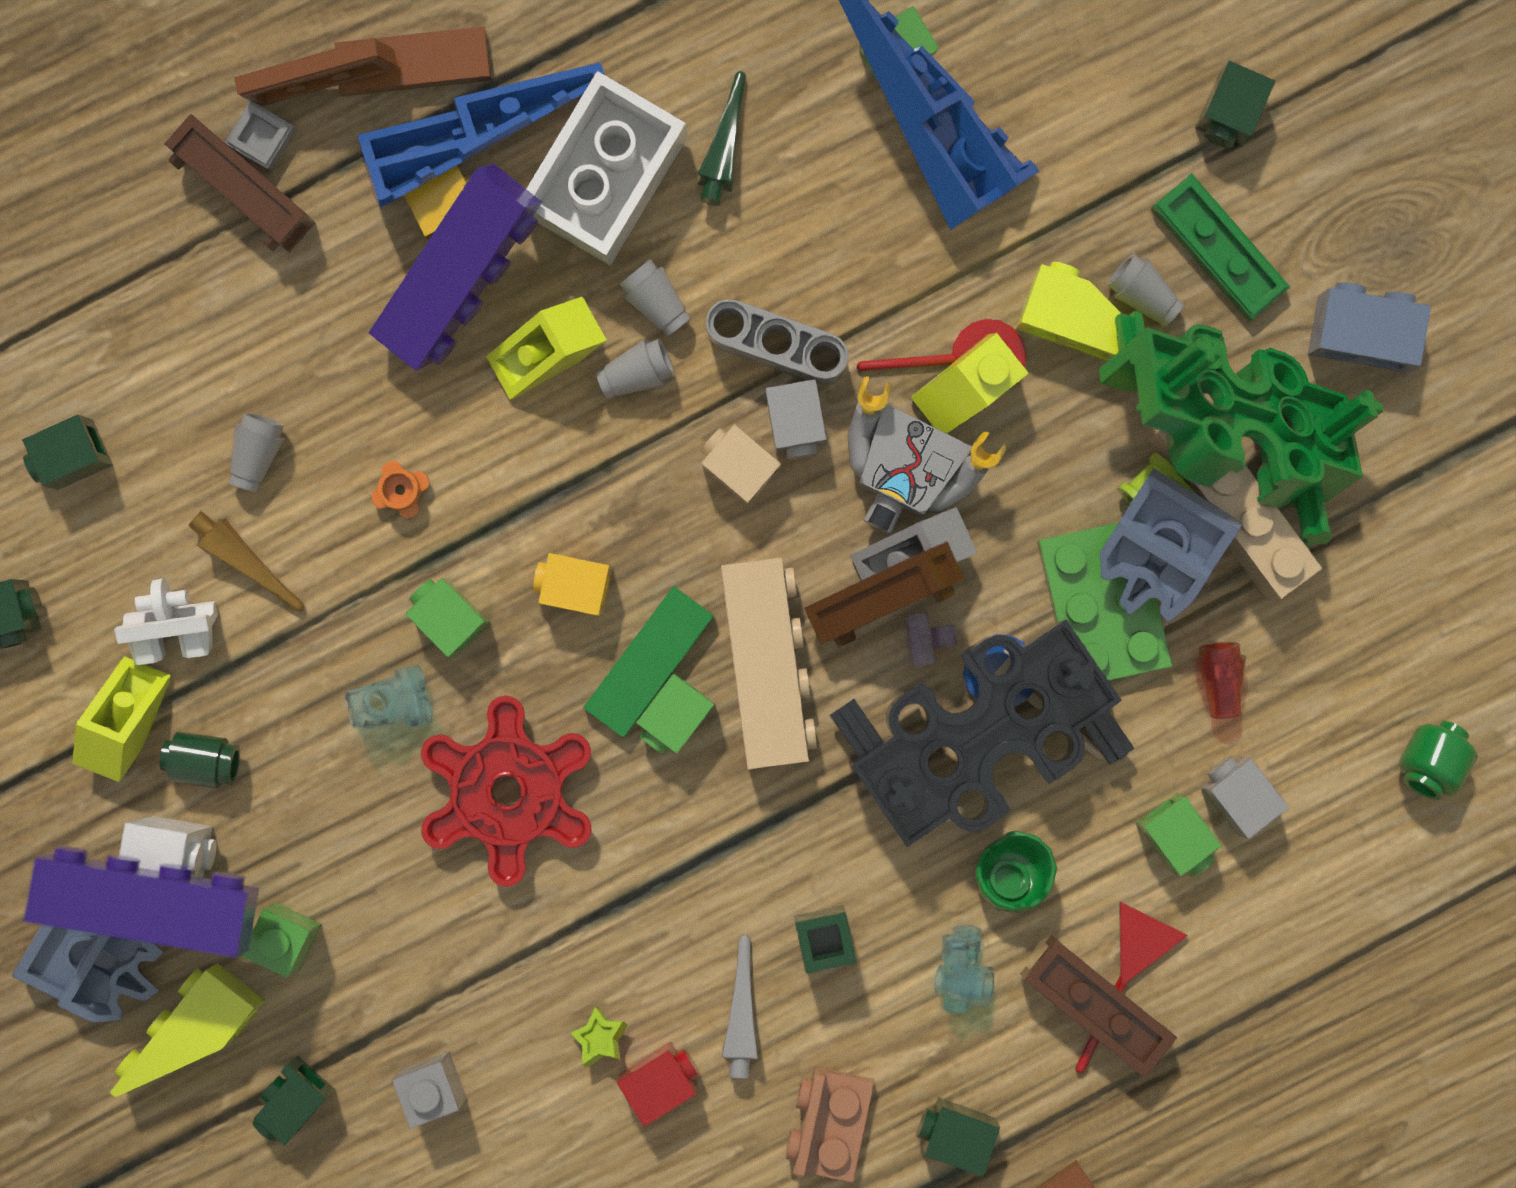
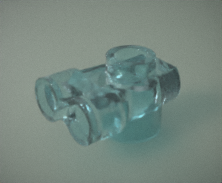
M419 665L395 669L394 677L355 688L345 693L346 705L353 728L372 730L386 724L405 723L409 729L432 723V710L426 697L424 676ZM371 695L381 700L384 710L378 711L372 708L370 705Z
M976 926L953 927V934H947L942 937V961L944 965H940L937 969L934 986L936 995L944 996V1010L947 1012L963 1014L967 1013L973 1006L987 1008L990 1004L994 989V971L990 966L977 965L978 952H980L981 929Z

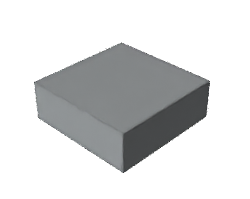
M250 101L225 143L234 151L272 172L297 129L275 114Z

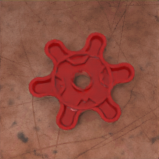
M505 695L497 697L488 706L486 714L488 731L485 738L478 744L463 746L455 742L451 737L443 734L434 735L423 743L421 759L424 765L429 770L437 772L446 778L450 785L451 794L445 807L429 814L424 819L421 825V834L428 846L435 849L450 847L463 837L479 839L485 844L489 853L487 869L490 878L499 886L510 887L520 882L525 875V850L534 838L549 836L569 848L579 847L590 838L592 825L588 816L582 811L567 805L563 799L562 785L569 774L582 769L588 764L591 757V747L585 737L577 733L563 735L550 745L533 743L524 731L525 711L523 705L516 698ZM502 776L514 777L520 784L521 797L513 805L501 804L493 794L494 784Z

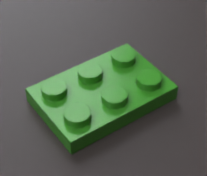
M1118 523L1037 541L1055 623L1057 624L1061 620L1067 619L1108 681L1172 666L1157 598L1147 600L1129 615L1119 602L1128 580L1122 576L1112 580L1101 578L1100 552Z

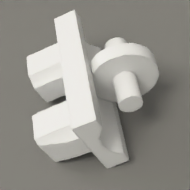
M165 578L154 579L151 583V595L135 597V607L138 612L125 613L123 625L117 626L114 629L117 644L128 643L136 665L150 664L163 660L166 655L163 638L178 636L183 657H201L208 655L213 647L212 625L218 617V611L215 601L189 604L187 590L171 592Z

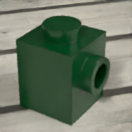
M9 579L0 582V649L26 643V633L42 629L38 618L43 614L42 602L37 590L34 587H30L29 582L26 580Z

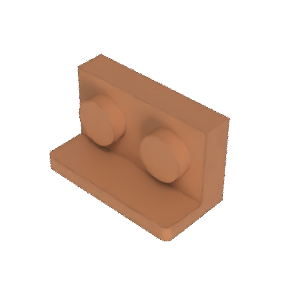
M817 1066L813 1068L811 1080L802 1078L796 1109L805 1110L800 1130L791 1128L785 1159L794 1161L793 1176L804 1178L805 1173L853 1183L874 1086L873 1078Z

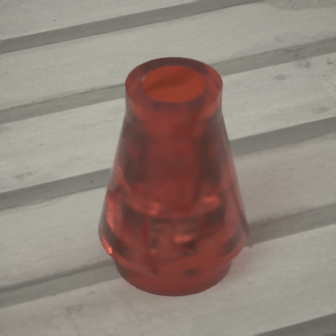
M1218 642L1199 647V658L1195 660V664L1210 706L1211 718L1229 719L1242 715L1241 697L1246 655L1241 654L1239 643Z

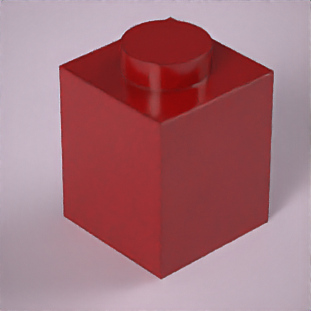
M669 1042L620 1073L617 1085L643 1127L696 1095L698 1084L695 1078L700 1076V1072L686 1049L677 1052L672 1042Z

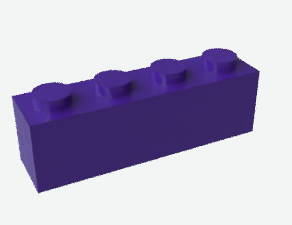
M495 164L475 169L369 331V334L415 371L432 363L440 365L456 345V341L452 336L460 324L467 325L481 309L483 301L478 297L487 284L494 285L508 269L510 260L506 256L515 242L519 245L522 244L535 229L538 219L534 217V214L542 204V201Z
M56 846L54 853L35 857L24 922L238 957L249 951L259 888L244 885L245 877L215 872L212 875V880L192 877L193 868L175 864H160L159 871L139 868L140 859L121 855H108L107 862L87 859V850L65 846Z

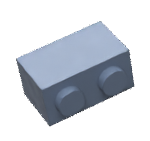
M1336 283L1335 288L1330 287L1318 295L1308 355L1405 373L1421 366L1431 306L1415 303L1416 296L1408 293L1386 292L1385 297L1365 294L1366 287L1353 283Z

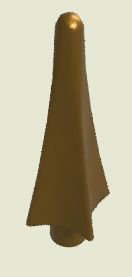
M203 511L193 518L188 526L203 538L196 546L251 578L277 596L294 611L300 612L303 610V602L265 566L226 519H219L217 522H214Z

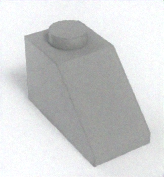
M957 507L918 522L850 556L861 580H864L946 541L957 562L977 554V551Z

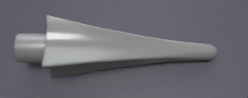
M746 935L741 936L739 939L734 994L722 1057H730V1078H749L750 1058L758 1059L751 996V940Z

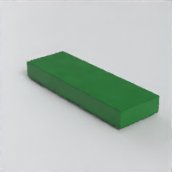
M1192 173L1152 206L1151 210L1248 322L1253 320L1290 288V285Z
M673 585L583 708L624 738L705 630L714 615Z

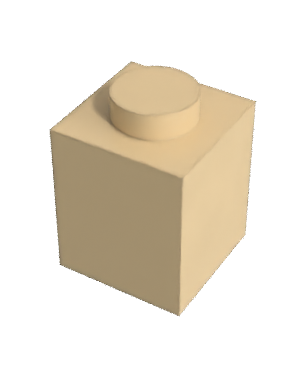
M735 424L727 433L719 428L701 449V452L707 456L701 462L702 467L747 506L752 503L781 469L780 462Z

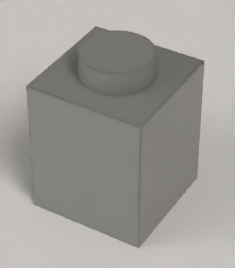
M816 379L765 388L775 452H786L788 460L817 455L816 446L825 445L826 434Z
M1232 756L1223 759L1207 773L1211 780L1201 787L1237 835L1247 839L1253 837L1289 808L1250 758L1239 757L1237 760H1234Z
M450 1051L405 1067L392 1079L410 1129L458 1111L467 1099Z

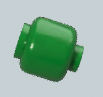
M1441 721L1440 725L1425 724L1419 726L1399 760V767L1405 775L1404 783L1416 793L1433 800H1440L1442 796L1458 794L1478 757L1475 748L1467 741L1469 738L1468 732L1449 721Z

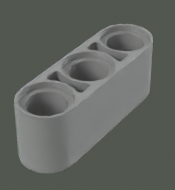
M731 299L718 301L707 313L706 328L709 340L715 347L724 352L807 381L816 379V383L821 385L836 382L841 378L846 369L848 360L846 345L840 338L831 333ZM726 314L738 316L744 324L742 331L737 336L731 338L719 335L715 330V323L721 316ZM776 330L786 333L791 340L789 350L779 355L769 353L762 344L765 335ZM821 347L832 349L838 355L839 363L837 367L827 372L819 371L812 365L810 360L813 351Z

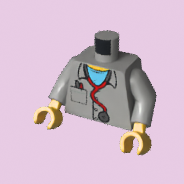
M866 376L862 379L857 397L859 403L856 406L847 434L850 467L860 477L858 486L876 495L864 521L881 531L891 534L903 509L922 517L926 511L941 513L968 497L988 472V468H992L999 463L1006 451V445L1003 444L996 454L987 453L983 449L982 443L989 435V432H983L979 435L973 446H970L888 405L887 402L891 391L889 382H886L883 394L879 396L869 394L866 387L870 376Z

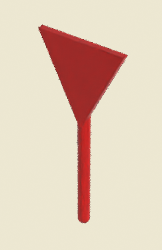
M1119 901L1120 976L1115 987L1123 993L1128 981L1188 935ZM1093 1035L1090 1036L1076 1064L1075 1070L1079 1074L1085 1072L1099 1043V1040Z

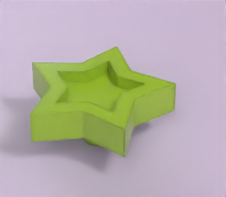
M594 1007L587 1025L570 1033L582 1045V1065L588 1068L603 1057L621 1061L618 1041L628 1024L623 1021H609L601 1009Z

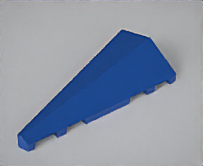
M839 0L950 230L973 217L1039 172L1031 160L1021 163L1004 145L1008 136L1000 127L990 130L981 121L972 107L975 101L922 45L913 49L895 30L899 21L890 11L881 15L868 0Z
M601 63L454 98L456 111L359 134L358 140L363 161L379 207L381 208L581 96L586 91L597 71L605 75Z

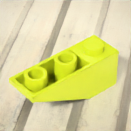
M218 963L204 972L197 968L178 990V993L184 998L174 1011L163 1010L146 1031V1034L152 1039L142 1052L139 1053L136 1049L132 1050L118 1066L114 1074L120 1080L110 1091V1094L116 1098L223 1049L236 1039L265 1000Z

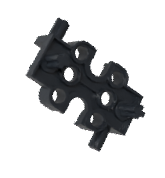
M1067 619L1061 620L1024 646H1021L1015 639L1006 635H993L981 639L966 649L965 653L960 656L967 669L975 676L979 686V694L976 702L968 710L961 713H952L944 710L937 703L930 689L924 682H921L897 696L890 703L886 712V724L891 735L884 739L878 734L855 698L829 715L857 755V757L849 761V764L866 786L906 847H909L948 819L964 830L980 831L991 826L1011 810L1003 795L996 789L993 783V769L1002 756L1010 753L1026 755L1033 761L1036 770L1044 780L1051 784L1070 772L1081 762L1085 753V741L1080 732V729L1083 727L1109 765L1117 760H1121L1130 751L1135 749L1109 711V709L1122 701ZM994 646L1003 647L1011 658L1009 669L999 676L991 674L985 666V655ZM1026 688L1036 690L1043 700L1040 713L1031 719L1020 717L1014 708L1016 695ZM910 704L920 705L926 713L925 726L916 733L905 732L899 724L901 710ZM1055 731L1062 732L1068 740L1067 753L1058 760H1050L1043 750L1045 738ZM939 747H948L957 756L955 771L946 777L934 775L928 766L930 754ZM968 790H977L984 798L982 812L973 818L961 816L957 806L959 797Z

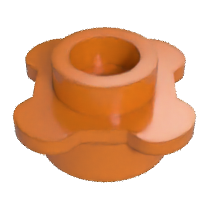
M396 461L387 462L381 469L382 476L378 482L377 489L371 494L372 502L377 508L384 509L389 507L397 510L401 517L411 519L419 513L418 501L422 492L429 488V478L422 471L412 473L403 469L401 464ZM399 485L405 487V492L402 495L396 493V488Z

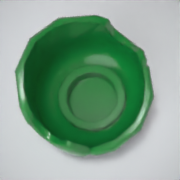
M1011 831L983 850L976 865L975 880L981 896L996 910L1020 914L1035 908L1049 895L1053 888L1057 865L1051 848L1037 835Z

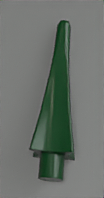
M738 71L734 76L722 118L697 173L700 176L698 185H704L700 200L709 205H720L723 190L732 192L737 127L746 81V74L742 71Z

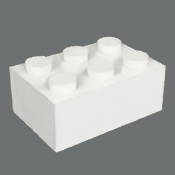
M597 71L526 188L542 201L534 217L538 219L540 225L611 266L687 140L686 123Z

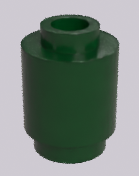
M179 731L175 733L172 741L166 740L160 754V769L167 771L169 782L217 789L222 784H234L240 763L239 745L229 744L227 738Z

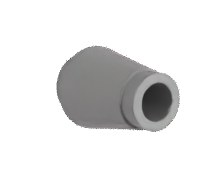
M1135 254L1129 256L1116 269L1107 283L1115 291L1113 294L1114 298L1141 312L1150 319L1157 321L1163 327L1172 322L1184 306L1149 259L1141 260Z
M651 259L619 284L627 294L623 298L660 330L662 329L667 337L691 318L685 311V307L663 266L658 269Z
M644 339L605 365L604 368L596 371L598 383L607 399L616 395L620 396L665 386V380L675 376L669 354L660 339L652 342Z
M244 413L241 423H235L230 484L250 491L259 490L260 483L263 481L285 439L281 436L284 426L282 423L252 413Z

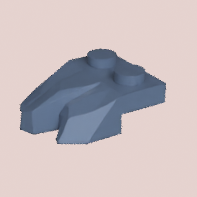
M1153 468L1100 552L1101 578L1112 580L1122 576L1128 580L1119 602L1129 615L1147 600L1157 598L1161 602L1160 614L1170 622L1192 604L1208 580L1212 570L1239 532L1243 522Z
M41 925L14 969L12 977L58 999V1006L92 1023L121 1020L122 1010L117 1000L120 994L145 1002L159 991L157 986L138 970V964L141 961L154 962L163 951L154 943Z

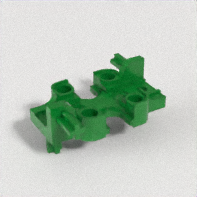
M1133 311L1130 315L1122 313L1115 317L1119 352L1099 368L1100 383L1123 391H1138L1139 404L1136 405L1137 412L1141 413L1142 423L1144 426L1167 433L1168 454L1176 471L1193 483L1210 487L1229 472L1238 473L1245 468L1242 436L1249 437L1261 446L1263 465L1260 466L1257 475L1260 496L1257 497V501L1272 507L1282 508L1285 505L1296 508L1302 542L1305 546L1311 547L1316 543H1328L1331 540L1325 503L1363 477L1355 433L1376 419L1384 411L1382 403L1375 401L1373 392L1365 390L1348 402V397L1345 394L1309 383L1305 370L1294 357L1270 347L1266 350L1258 349L1251 355V362L1235 374L1227 359V348L1221 330L1197 324L1177 338L1150 328L1145 329L1143 315L1139 311ZM1207 393H1208L1209 396L1211 397V399L1213 400L1214 404H1212V403L1205 397L1204 394H1207ZM1286 421H1289V422H1290V424L1292 425L1293 429L1288 426V424L1286 423Z

